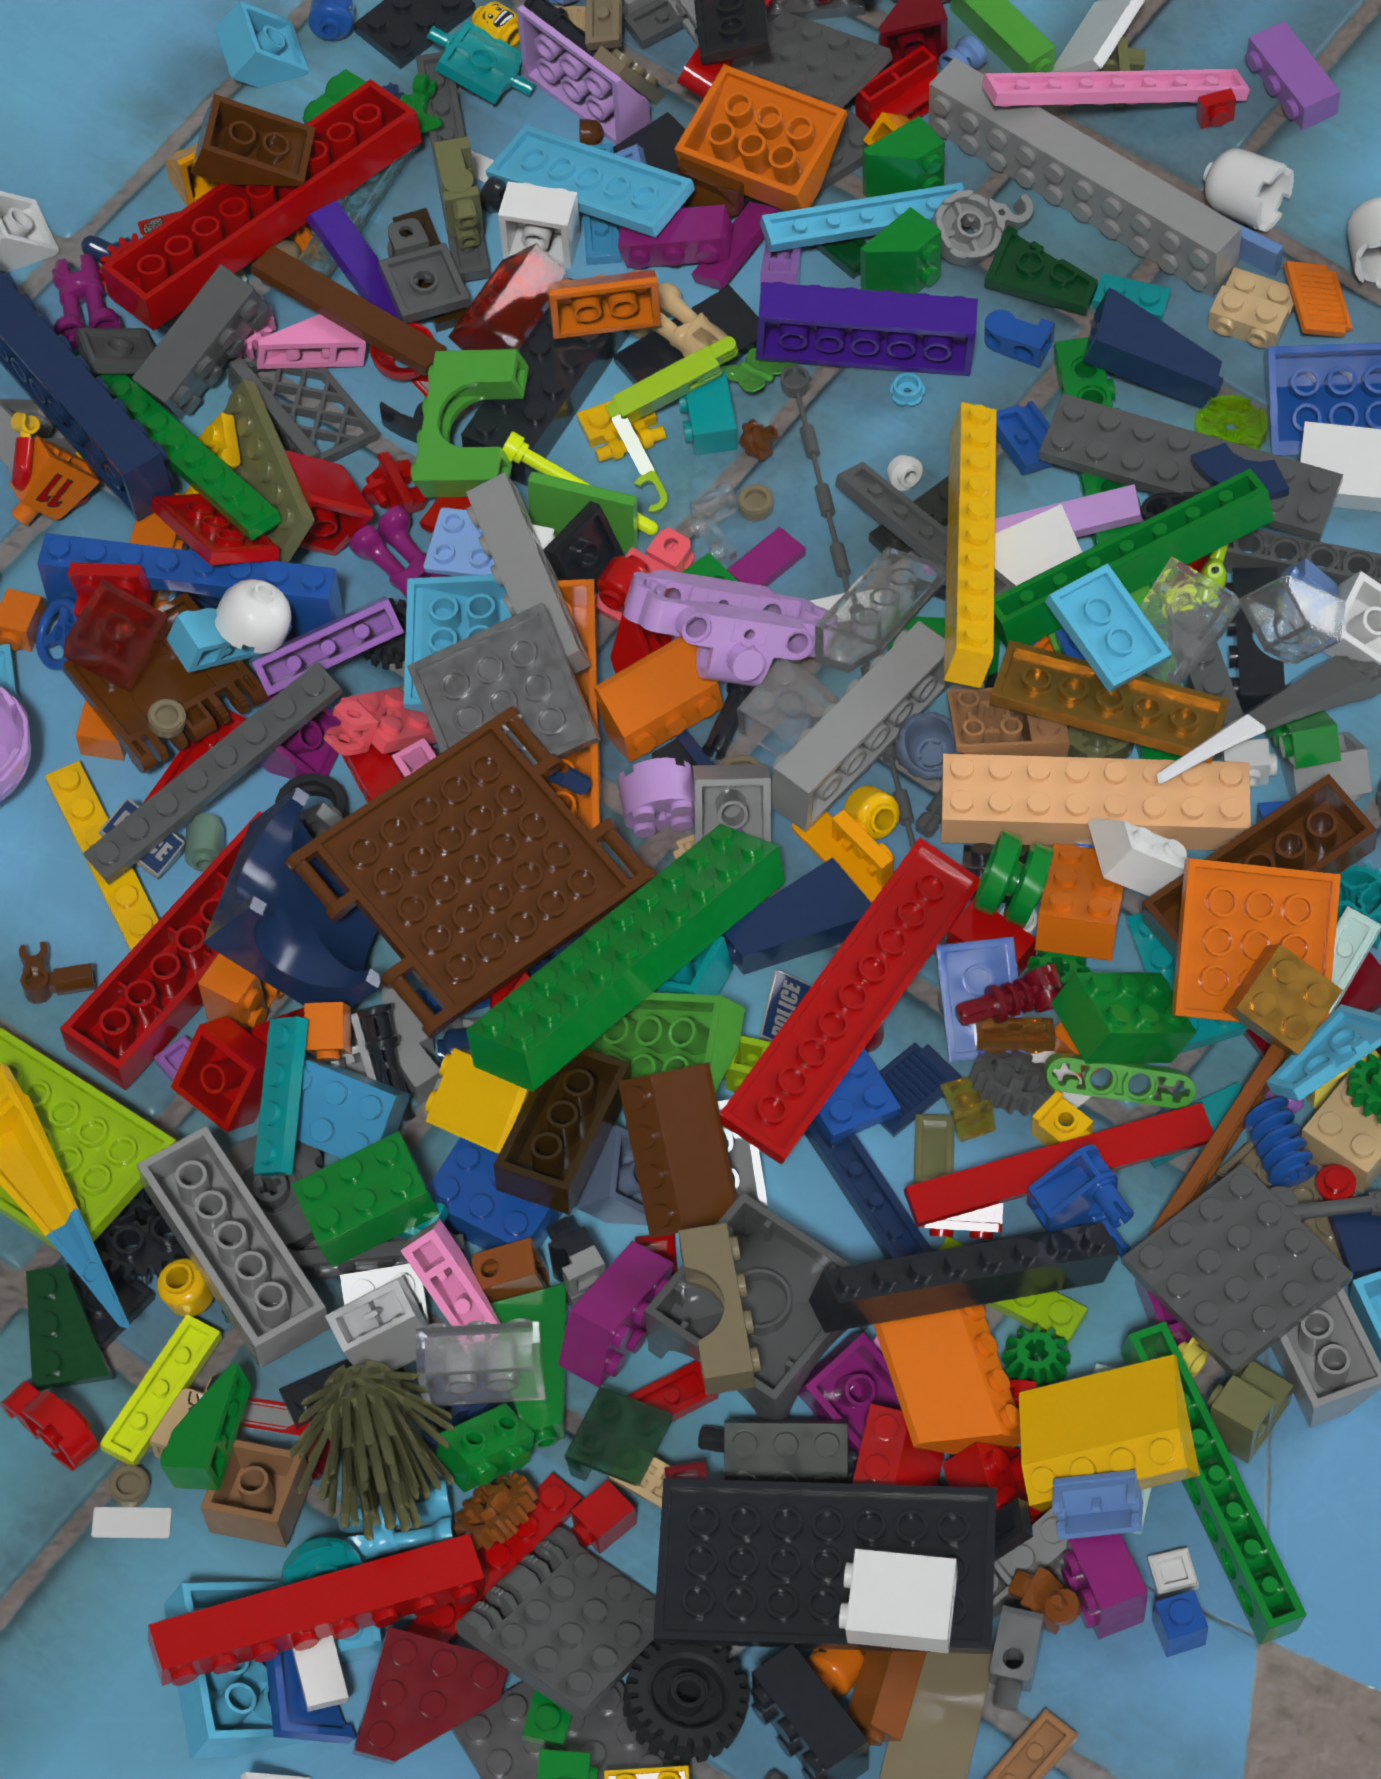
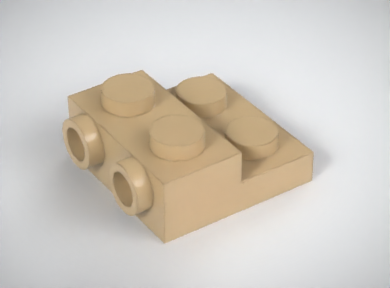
M1234 267L1226 285L1221 286L1209 311L1208 329L1222 336H1230L1248 342L1258 348L1267 349L1270 346H1278L1295 310L1289 285Z

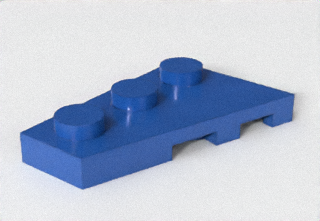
M292 1649L279 1652L276 1657L266 1661L274 1737L349 1744L356 1738L351 1724L345 1725L338 1708L339 1705L307 1712Z

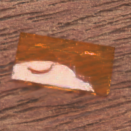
M1008 1017L1006 1022L1000 1024L995 1023L992 1018L974 1023L976 1050H985L990 1053L1019 1050L1031 1054L1055 1051L1056 1036L1053 1018Z

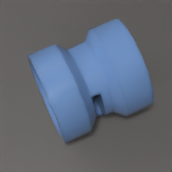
M970 35L963 36L957 41L954 49H947L939 57V64L942 70L954 57L974 69H979L987 62V53L983 45Z

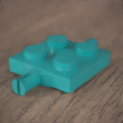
M466 21L462 28L451 36L434 25L427 35L426 39L444 48L443 55L439 59L435 71L494 105L502 93L510 87L529 97L536 86L535 83L518 75L519 68L522 65L520 50L500 39H494L488 32L469 21Z

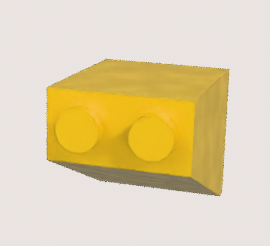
M453 1048L452 1053H447L441 1063L439 1075L443 1077L437 1091L433 1090L427 1099L425 1112L428 1115L425 1122L499 1154L530 1091L475 1068L471 1052Z

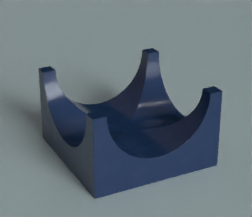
M296 787L250 822L202 943L303 1006L304 1003L344 1002L352 1007L377 990L382 979L380 974L370 968L364 971L366 956L377 933V929L357 906L352 908L339 921L332 922L325 914V906L297 873H291L284 864L292 853L313 840L301 819V810L305 807L309 794ZM317 857L308 862L338 899L346 894Z

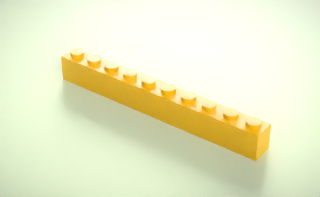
M961 402L949 435L944 681L981 688L992 661L994 649L997 410L983 405Z

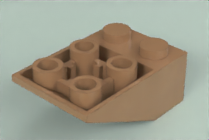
M993 688L951 689L946 691L956 751L964 754L1068 757L1070 739L1067 725L991 705L989 703Z

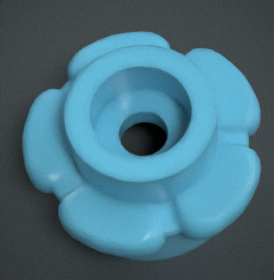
M902 373L895 378L890 386V393L893 394L892 400L900 406H915L922 401V396L925 395V386L917 375Z

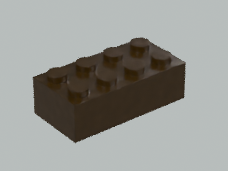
M585 1048L535 1091H530L493 1165L496 1190L570 1215L623 1108L618 1081L631 1078L630 1063Z

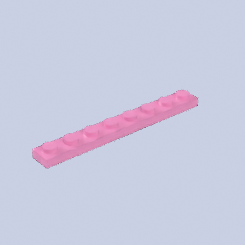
M1237 69L985 73L982 87L992 104L1000 107L1019 105L1035 107L1042 105L1073 106L1075 104L1105 105L1115 103L1130 105L1137 103L1167 104L1169 102L1198 103L1199 96L1232 88L1236 101H1246L1250 88Z

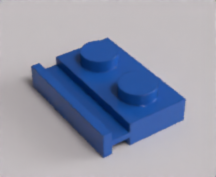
M1033 401L1028 402L1027 406L1024 407L1016 405L996 411V439L1022 475L1053 466L1052 463L1039 460V450L1050 424Z

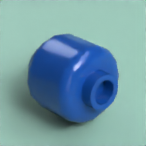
M312 0L308 20L311 31L317 37L327 41H337L346 37L352 29L354 18L352 0Z

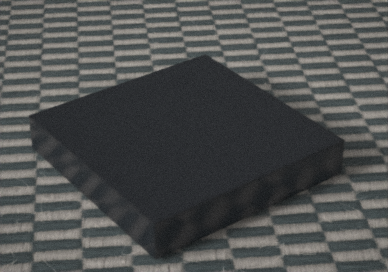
M592 501L543 549L558 580L594 579L595 587L597 586L599 576L610 560L616 556L625 557L600 505Z
M73 1270L71 1275L85 1306L87 1318L103 1352L126 1328L116 1323L85 1282ZM108 1270V1277L130 1325L155 1300L154 1294L136 1279L132 1285H128L125 1274H122L118 1280L113 1281L110 1270Z

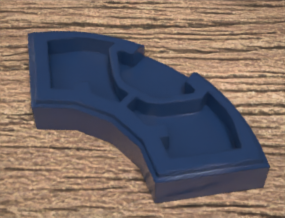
M1226 443L1191 455V463L1195 470L1212 486L1251 468L1268 489L1270 500L1289 496V487L1275 460L1262 462L1246 460L1233 453Z

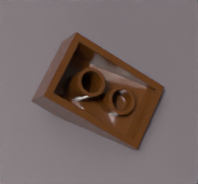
M214 94L203 118L191 173L222 184L302 186L307 171L315 127Z

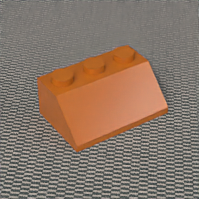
M635 270L623 274L597 275L591 278L575 280L563 279L558 282L547 283L554 339L661 326L658 280L654 270Z
M681 636L594 686L606 737L629 762L649 753L657 746L681 734L685 729L722 709L723 702L718 682L702 679L697 673L696 653L698 646L687 643Z

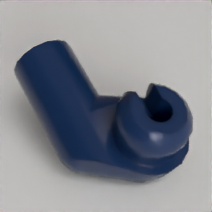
M89 235L82 240L81 248L84 254H92L95 261L101 263V256L110 257L107 247L112 245L118 248L120 244L119 241L112 244L97 236ZM129 237L124 238L126 242L131 241Z

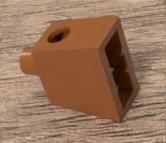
M531 1237L475 1253L471 1257L473 1273L489 1303L551 1287L548 1266Z

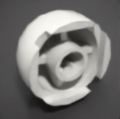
M248 579L242 580L226 590L216 609L217 616L214 622L222 638L232 646L241 649L244 644L248 647H254L253 653L263 654L273 652L282 646L289 630L292 616L289 601L283 592L268 582Z

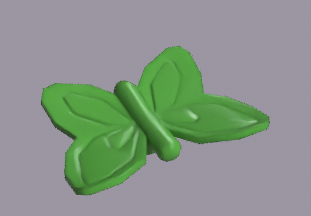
M752 348L745 358L746 362H740L739 366L725 365L720 368L721 371L726 370L727 379L739 382L741 389L748 392H756L765 386L766 381H773V375H779L786 367L797 365V363L755 360L756 348Z

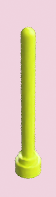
M514 431L511 432L502 448L510 463L514 461L519 464L522 461L542 474L590 485L528 449L529 444L524 442L525 438ZM637 512V529L647 535H655L658 531L657 523Z

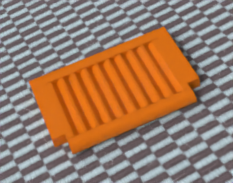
M1286 261L1283 266L1302 333L1344 337L1346 332H1352L1353 327L1337 272L1329 271L1327 265Z

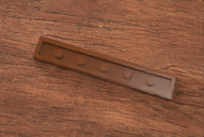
M1274 1044L1270 1046L1149 1232V1236L1202 1195L1244 1130L1246 1116L1261 1104L1270 1090L1266 1081L1284 1064L1285 1053L1283 1049Z

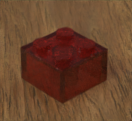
M102 580L65 638L63 657L130 692L166 633L168 614Z

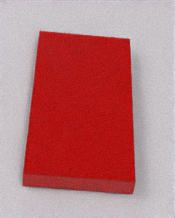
M200 494L152 497L151 510L209 565L278 560L279 548L266 535L262 534L251 541Z

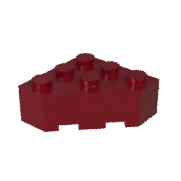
M388 1627L384 1633L352 1754L391 1765L499 1702L507 1669L482 1652Z

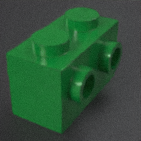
M506 1403L453 1427L455 1431L446 1430L440 1433L442 1437L447 1439L449 1448L447 1449L438 1443L436 1456L452 1474L454 1483L464 1493L478 1486H485L493 1479L509 1471L519 1470L530 1462L535 1435Z

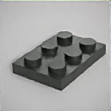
M725 1419L724 1480L848 1484V1420Z

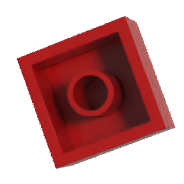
M228 1016L200 1024L170 1088L225 1132L254 1123L260 1112L267 1047Z

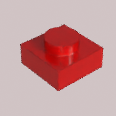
M1232 88L1198 97L1196 119L1201 129L1221 126L1227 122L1234 121L1236 97Z

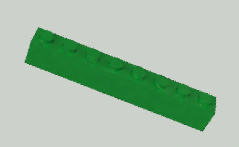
M1249 468L995 596V633L1006 648L1009 640L1029 645L1063 628L1045 603L1047 597L1103 565L1109 564L1130 594L1273 522L1274 515L1268 489L1252 469Z

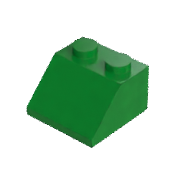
M917 116L863 149V194L866 198L943 186L945 142L920 116Z
M912 207L908 208L860 248L861 290H890L897 293L917 294L926 286L933 285L941 274V230Z

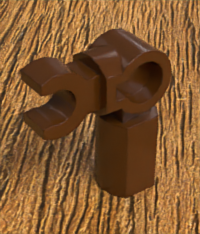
M45 941L40 942V952L35 956L28 955L26 946L20 945L19 956L24 966L20 982L25 997L29 1002L34 1004L46 1002L53 993H57L59 996L96 989V978L92 963L53 969V972L49 973L47 964L50 960V953Z

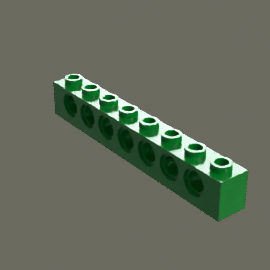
M1164 1321L1129 1334L1120 1352L1126 1366L1173 1354L1177 1357L1200 1476L1181 1481L1259 1645L1297 1631L1307 1614L1166 1322Z

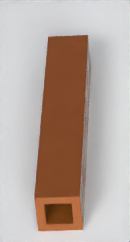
M865 1651L864 1660L847 1714L867 1738L869 1745L881 1746L885 1741H901L927 1652Z

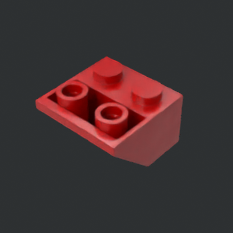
M975 1442L942 1463L948 1486L996 1488V1511L1017 1497L1028 1502L1021 1464V1449ZM1028 1502L1031 1525H1033L1045 1514V1511H1039L1030 1507Z

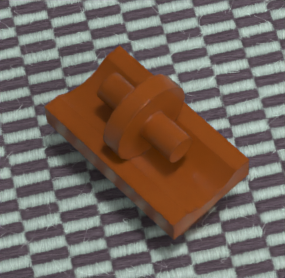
M1038 1567L1034 1576L1018 1570L1008 1588V1593L1012 1597L1021 1600L1020 1604L1025 1610L1044 1614V1629L1055 1635L1059 1630V1625L1065 1626L1073 1623L1081 1613L1082 1606L1079 1597L1070 1589H1066L1049 1570Z

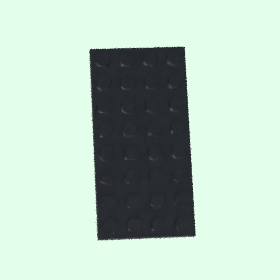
M664 1478L654 1643L786 1648L793 1643L796 1648L930 1652L847 1643L845 1629L839 1628L841 1603H849L850 1588H844L846 1562L854 1563L855 1549L956 1559L958 1574L949 1653L992 1654L996 1488Z

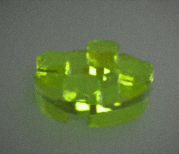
M1222 395L1209 400V406L1205 407L1202 411L1201 408L1197 411L1194 431L1261 450V446L1267 438L1268 418L1260 406L1258 410L1250 405V399L1238 395ZM1227 424H1234V427L1237 429L1229 430L1226 427Z

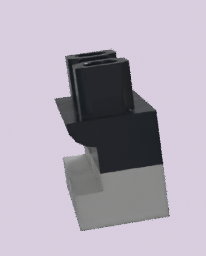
M564 1217L549 1224L546 1229L552 1241L548 1243L553 1277L559 1282H564L567 1302L570 1308H572L605 1272L606 1267L586 1229L582 1227L575 1231L569 1218Z

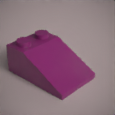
M864 1332L849 1334L812 1369L798 1393L799 1397L819 1420H848V1448L856 1449L858 1454L870 1403L901 1410L885 1358Z

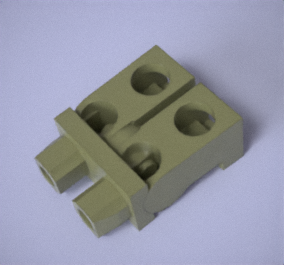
M465 136L434 142L438 185L445 209L449 238L457 237L459 248L478 246L480 244L479 233L484 232L479 189L478 185L475 186L469 138Z

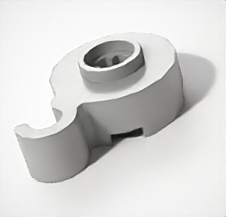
M973 190L957 191L945 198L930 221L941 230V257L952 264L960 266L977 265L987 259L997 248L1001 241L1002 232L1006 230L1008 225L1018 230L1033 214V203L1027 194H1022L1013 205L1018 215L1013 214L1006 204L996 203L991 198L987 200L981 195L974 194ZM962 223L965 227H971L973 231L970 234L966 233L961 228Z

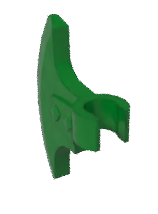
M417 74L412 83L413 94L401 95L400 100L416 111L421 134L441 127L443 122L441 118L428 115L426 111L428 100L436 91V81L429 80V75Z

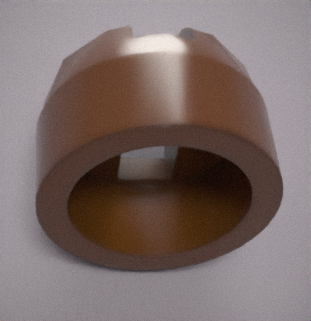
M579 119L580 143L586 145L599 144L603 138L602 125L596 120Z

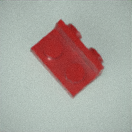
M70 562L67 576L78 595L73 611L77 619L144 621L146 619L153 589L141 565Z

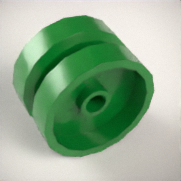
M1002 829L981 877L974 898L973 909L991 916L997 912L1006 895L1008 898L1004 908L1005 921L1024 928L1043 893L1054 848L1035 841L1027 848L1020 862L1018 860L1023 846L1021 836Z

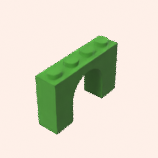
M517 349L435 351L433 365L428 370L430 384L428 396L424 398L422 404L423 425L422 429L417 433L416 462H413L411 466L412 482L418 487L425 498L468 497L467 491L504 472L510 478L512 462L510 463L501 447H458L450 444V430L456 417L466 407L475 402L491 399L524 398L529 366Z

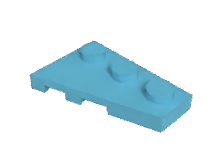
M1341 1004L1316 1029L1299 1055H1291L1266 1081L1271 1092L1289 1099L1301 1101L1380 1047L1381 1015Z

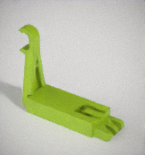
M727 336L711 345H707L612 396L614 400L612 403L605 406L641 475L634 482L635 487L642 488L645 484L651 483L656 487L660 495L658 503L650 504L649 514L662 512L668 504V495L631 423L722 376L720 365L733 359L738 354V348L733 337Z

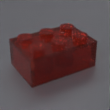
M537 243L503 259L448 338L461 350H518L526 341L524 334L527 329L533 327L544 315L542 308L548 302L547 283L562 280L567 271Z

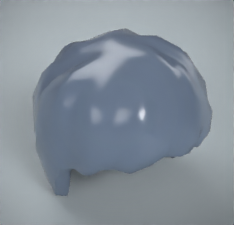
M936 712L914 713L899 728L894 742L895 754L899 764L904 766L913 776L923 779L942 778L943 753L961 754V752L956 751L951 721L946 716Z

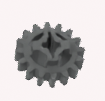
M998 1047L996 1053L989 1048L986 1049L984 1055L978 1054L969 1079L974 1081L972 1089L982 1091L980 1099L992 1100L993 1108L997 1109L1000 1107L1011 1115L1014 1110H1019L1023 1116H1027L1030 1110L1035 1113L1054 1094L1055 1090L1049 1085L1043 1074L1044 1063L1035 1064L1032 1062V1055L1028 1054L1025 1056V1054L1019 1053L1018 1049H1013L1012 1053H1007L1003 1047Z

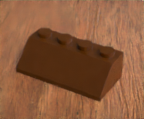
M709 1062L618 1081L650 1238L676 1234L678 1230L717 1224L737 1200Z

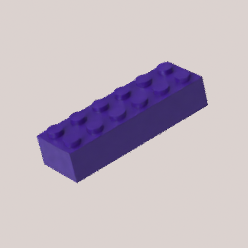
M761 282L755 360L970 376L976 338L978 299L963 296H936L927 293H897L890 290H859L852 287L833 288L820 285L807 286L783 282Z

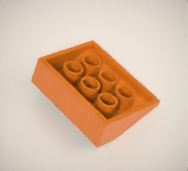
M724 64L674 151L678 161L684 158L743 183L744 195L785 211L808 208L812 205L821 189L847 116V110Z
M983 1305L873 1324L913 1447L956 1455L975 1442L1011 1448L1021 1443L1019 1410L1015 1406L1009 1388L1010 1381L1003 1371L997 1353L998 1346L990 1333Z

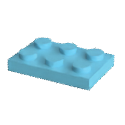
M1108 563L1051 593L1045 600L1047 606L1109 693L1166 662L1172 655Z

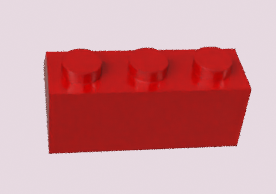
M870 1403L852 1484L937 1486L944 1453L913 1447L902 1411Z

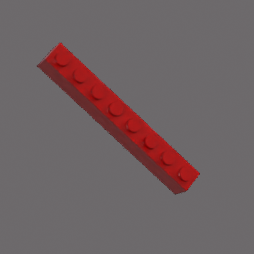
M466 1534L148 1624V1643L161 1685L173 1683L175 1686H181L194 1681L198 1675L212 1671L215 1674H223L232 1671L240 1663L251 1660L255 1662L271 1660L279 1652L293 1649V1647L296 1651L310 1649L318 1644L319 1639L333 1636L336 1639H345L355 1635L362 1628L373 1625L377 1628L387 1627L397 1622L401 1617L415 1614V1616L429 1615L435 1612L439 1606L453 1602L456 1605L470 1603L478 1595L482 1594L485 1577L470 1534Z

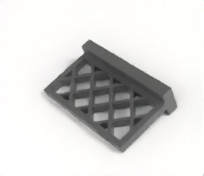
M238 358L229 363V389L235 392L242 379L255 382L284 450L331 462L379 440L380 432L325 367L266 369L276 371L274 380L259 378L255 374V372L262 370L257 369L256 359L245 363L242 358ZM281 373L301 376L299 385L279 382ZM306 377L321 380L325 384L324 390L304 387ZM276 391L296 395L294 403L278 401L275 398ZM301 396L321 400L319 408L299 405ZM326 401L341 404L345 408L344 413L324 410ZM295 416L315 418L313 428L298 425L294 421ZM320 420L340 423L338 433L318 429ZM345 425L361 427L365 432L359 436L343 434ZM316 438L335 442L333 448L321 453L314 445Z

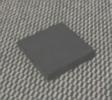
M145 328L76 329L75 341L81 356L90 367L91 374H135L154 350V346Z

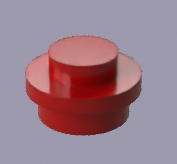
M1338 1164L1328 1165L1318 1173L1316 1189L1319 1195L1326 1201L1350 1198L1356 1189V1178L1353 1172L1345 1166Z

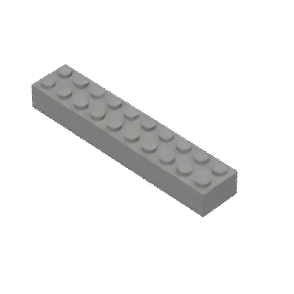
M955 57L929 83V126L940 138L948 139L958 145L965 153L974 155L988 163L995 171L1003 172L1010 176L1022 187L1030 188L1043 196L1052 205L1060 206L1072 213L1079 221L1087 222L1100 230L1109 239L1117 240L1130 248L1136 255L1149 259L1159 265L1166 273L1174 274L1187 282L1193 289L1202 291L1212 298L1219 292L1221 286L1227 283L1233 268H1238L1242 226L1040 107L1031 105L994 106L982 87L984 74Z

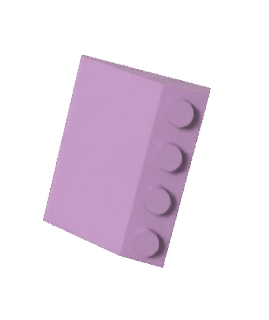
M521 4L517 8L523 75L527 79L535 83L579 118L598 121L602 125L603 136L615 145L651 123L650 104L644 95L636 92L619 76Z

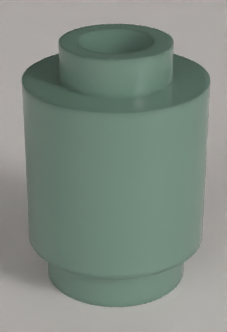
M208 813L197 814L191 818L190 823L186 827L185 861L197 871L204 872L223 851L224 828L217 816Z

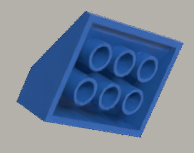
M1381 342L1267 347L1264 352L1271 454L1278 456L1301 455L1305 421L1381 429Z

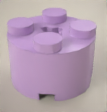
M655 758L632 765L633 772L626 777L624 771L619 774L617 783L626 826L633 830L635 837L647 838L653 836L656 830L671 828L674 832H683L693 827L694 785L692 767L688 762L684 761V766L676 765L675 758Z

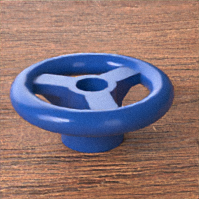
M67 597L58 598L51 602L44 610L37 627V653L41 662L51 670H62V663L83 651L89 639V631L85 625V619H77L73 613L76 601ZM60 610L57 624L52 632L47 634L51 620ZM55 644L60 645L65 655L60 659H54L51 657L48 648Z

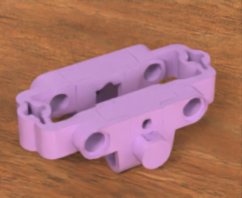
M657 570L651 574L634 572L623 611V616L626 619L640 624L649 631L671 635V641L681 636L687 643L697 645L696 669L700 678L753 687L759 686L763 682L774 657L788 660H802L808 656L823 657L833 628L832 619L834 616L830 611L816 606L809 600L775 594L766 586L669 570ZM671 588L666 595H664L666 589ZM770 604L769 608L764 611L763 608Z

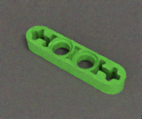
M1064 1052L1051 1055L1043 1066V1074L1049 1085L1061 1092L1174 1109L1188 1106L1196 1095V1087L1192 1079L1185 1072L1177 1069L1137 1063L1086 1064L1081 1055ZM1062 1063H1066L1070 1071L1081 1073V1065H1085L1082 1070L1081 1085H1079L1080 1080L1075 1075L1066 1074L1063 1076L1062 1081H1059L1053 1070L1060 1069ZM1098 1068H1106L1111 1073L1109 1083L1103 1087H1095L1090 1083L1091 1074ZM1136 1074H1144L1149 1078L1148 1087L1141 1093H1133L1128 1088L1129 1080ZM1160 1076L1159 1081L1163 1086L1170 1087L1175 1086L1177 1081L1180 1080V1083L1186 1090L1185 1092H1178L1177 1097L1173 1098L1169 1090L1158 1088L1157 1077Z

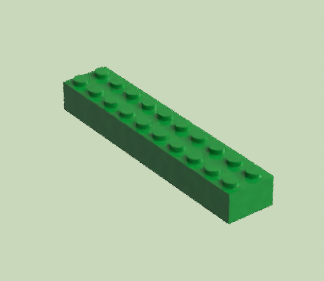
M719 824L469 1026L466 1032L474 1067L531 1092L535 1091L785 883L779 846Z

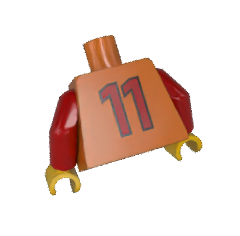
M14 413L11 418V426L14 431L20 433V437H17L15 441L14 461L9 485L20 502L11 513L14 518L26 526L32 522L39 512L54 520H59L70 510L86 503L91 490L100 481L96 473L77 451L76 455L39 436H36L34 440L31 438V434L36 433L40 427V421L36 416L28 415L26 418L25 413Z

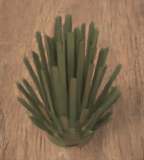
M365 1360V1364L354 1365L346 1369L345 1365H342L328 1377L322 1389L309 1395L302 1401L301 1405H309L318 1400L300 1416L299 1423L307 1421L317 1411L318 1413L302 1432L289 1453L292 1458L299 1452V1459L306 1455L323 1428L309 1456L308 1465L298 1485V1494L302 1495L326 1441L329 1439L330 1449L318 1496L322 1501L325 1498H329L328 1512L330 1517L333 1518L336 1512L339 1462L342 1451L340 1526L343 1529L349 1527L351 1511L352 1524L357 1528L359 1521L357 1488L359 1487L364 1538L369 1541L374 1539L373 1524H381L376 1489L387 1530L396 1527V1516L391 1494L401 1531L407 1532L410 1529V1522H412L414 1529L421 1526L422 1522L413 1496L416 1500L419 1499V1488L424 1497L428 1499L430 1489L408 1442L434 1487L441 1490V1484L435 1472H439L449 1485H452L454 1482L452 1474L410 1425V1420L412 1419L438 1443L448 1449L449 1443L447 1439L442 1437L435 1426L413 1409L444 1429L455 1431L453 1426L444 1420H452L451 1414L407 1391L430 1393L425 1386L403 1381L414 1380L420 1377L419 1375L411 1372H394L387 1365L374 1360Z

